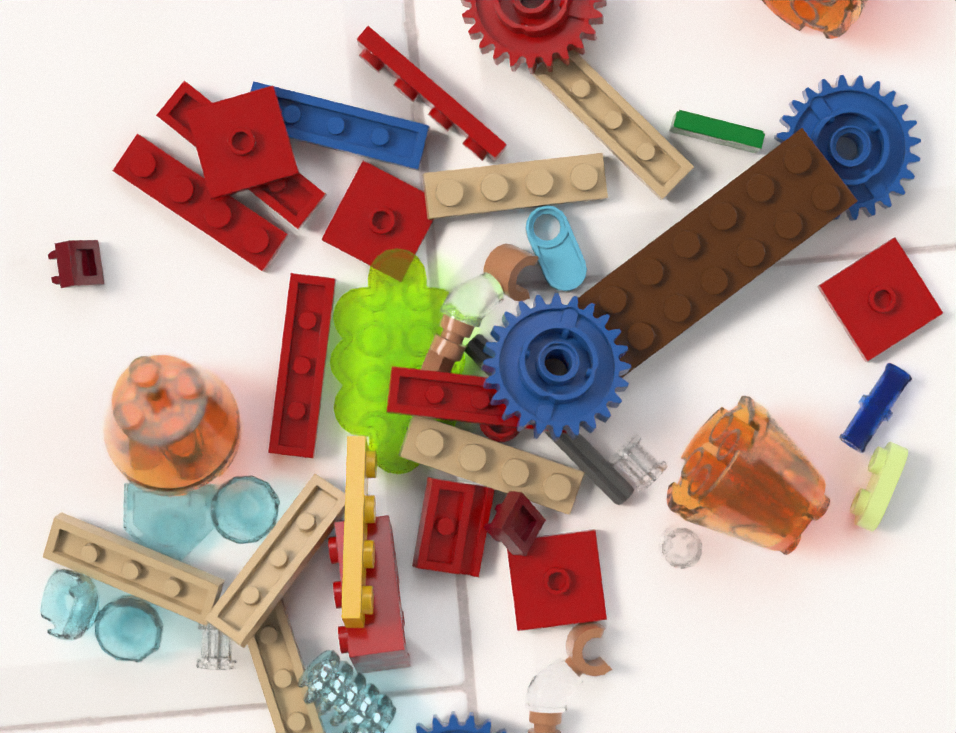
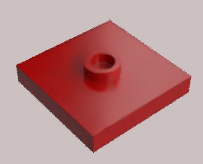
M273 85L185 111L212 200L300 175Z
M363 160L321 240L402 282L435 219L428 220L425 193Z
M896 237L891 238L817 286L865 362L870 361L943 314L940 306Z
M595 529L537 536L526 556L512 555L507 549L517 631L607 620Z

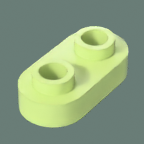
M890 441L884 448L878 446L875 449L867 469L872 473L866 489L860 488L857 491L850 507V513L855 515V525L871 532L878 527L908 457L907 448Z

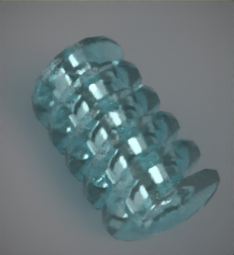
M326 650L310 663L299 678V688L304 686L308 688L304 694L303 701L308 705L321 698L316 709L317 713L322 716L334 709L329 722L333 727H336L347 720L343 733H358L359 731L360 733H384L395 717L396 707L393 705L392 700L385 694H379V689L373 683H366V678L360 672H353V667L350 663L340 661V656L334 650Z

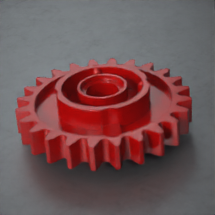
M460 0L462 6L470 8L462 13L464 24H474L468 30L471 41L482 39L478 46L480 53L483 55L494 50L493 60L497 66L508 58L512 72H516L521 63H526L530 74L535 73L539 63H543L548 72H553V61L555 59H560L567 66L570 65L568 53L572 50L584 55L585 49L582 40L595 41L597 39L596 31L591 25L604 23L603 14L596 9L607 6L606 0H544L537 8L523 6V0Z

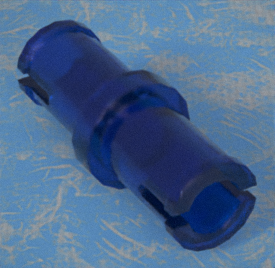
M887 363L883 373L869 394H863L859 399V409L838 438L850 448L863 454L882 422H889L893 416L891 409L907 384L913 379L911 375L900 367Z

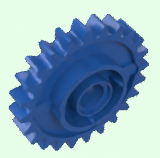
M839 75L836 78L834 87H831L824 78L818 82V94L809 87L805 88L802 91L805 104L797 100H792L788 104L794 116L783 115L780 117L779 122L787 128V132L777 133L774 135V140L782 143L801 128L804 129L858 200L846 210L849 221L857 220L859 209H862L868 218L876 214L875 203L884 209L890 208L892 203L889 193L898 197L906 193L900 184V180H913L915 175L907 169V165L917 163L921 159L910 152V147L921 143V139L911 137L908 134V131L917 124V121H904L902 115L909 107L908 104L898 107L893 106L892 102L896 95L894 90L885 96L880 95V81L878 80L866 89L863 76L861 75L854 79L851 86L847 84L844 75ZM840 137H848L855 142L857 154L853 160L843 159L838 154L836 144Z
M559 293L554 294L550 304H546L540 295H536L532 308H529L527 304L520 301L516 307L517 316L507 311L503 314L501 320L505 328L493 326L490 335L497 342H486L483 349L486 354L493 358L484 360L481 365V370L493 375L485 380L483 387L497 390L490 403L491 405H506L502 416L503 420H507L512 416L518 417V432L522 431L527 425H532L534 428V439H538L544 430H549L553 442H557L562 430H566L570 438L575 440L579 435L580 426L591 434L596 429L595 418L606 423L611 417L607 406L617 409L621 404L622 399L615 392H625L629 386L626 380L619 377L627 374L631 368L630 364L619 360L628 351V346L615 345L614 341L618 338L621 330L613 329L608 331L605 328L610 317L608 314L598 319L594 318L595 304L591 303L584 310L578 308L577 296H573L568 305H564L561 302ZM554 358L562 361L566 366L567 374L562 376L551 374L545 367V360Z

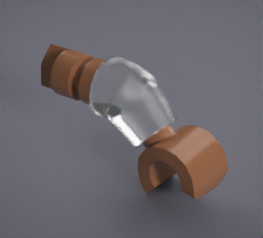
M504 243L490 252L484 264V273L454 286L440 309V312L444 313L439 324L443 331L441 334H435L421 370L451 373L455 361H461L466 349V345L462 344L464 337L470 338L474 327L480 328L483 319L503 302L504 295L514 301L530 299L528 290L517 285L516 281L520 271L526 266H535L539 257L513 244Z
M593 621L579 623L573 627L567 635L565 643L568 657L565 660L561 657L557 658L532 677L527 687L525 709L529 710V722L534 724V728H530L528 733H561L560 730L556 729V725L561 724L562 712L567 711L568 700L583 683L580 676L583 673L590 676H600L613 670L600 656L594 660H587L583 658L582 654L583 647L589 640L602 638L606 629L602 624Z

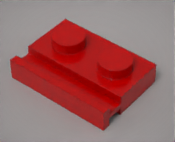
M428 477L412 566L418 569L479 577L487 531L483 527L486 523H489L495 489L487 486Z

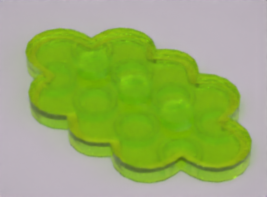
M400 248L385 250L378 255L369 269L368 287L350 289L341 295L335 304L333 321L335 329L342 339L336 344L330 357L331 372L342 384L335 396L333 406L337 422L342 429L352 435L369 437V450L377 452V466L387 473L397 475L411 472L420 463L398 455L412 416L386 413L391 367L421 369L435 334H441L443 331L439 324L444 312L462 318L460 304L454 295L444 288L427 286L425 266L419 257L409 250ZM464 354L461 361H455L451 373L462 374L464 372L466 363ZM434 419V420H437V421H440V422H443V423L452 425V426H454V427H455V425H456L457 422H458V421H449V420Z

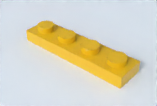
M347 436L341 615L346 628H364L365 614H373L374 605L373 586H366V568H374L375 544L374 540H367V523H375L376 497L375 495H368L369 478L377 477V452L369 451L366 436Z

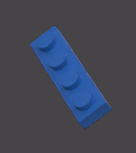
M253 81L251 91L271 85ZM275 87L289 139L419 171L430 128L429 125Z

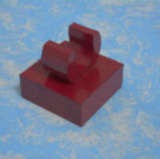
M68 240L54 243L55 250L48 254V260L57 259L59 276L51 277L53 284L60 285L61 288L92 287L105 284L98 240Z
M509 491L504 501L494 508L497 513L492 522L486 523L483 528L495 541L502 542L512 555L526 556L546 519L523 492Z

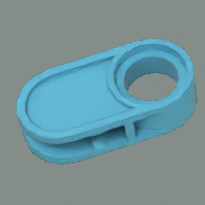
M548 205L538 207L527 218L525 231L534 255L539 257L538 264L547 283L555 290L563 292L574 290L584 281L587 267L570 224L564 213L558 208ZM542 215H551L559 222V234L553 240H542L534 232V222Z

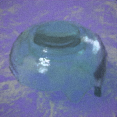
M253 475L233 476L224 481L215 490L210 506L211 523L224 539L239 545L258 542L270 533L276 525L280 499L267 481Z
M56 568L47 580L40 606L41 617L54 625V629H48L47 633L59 640L70 642L82 638L91 629L99 616L100 594L92 578L83 573L65 568Z
M125 594L111 599L98 612L95 618V637L102 651L114 659L140 663L153 652L159 650L163 638L164 621L155 604L134 595Z

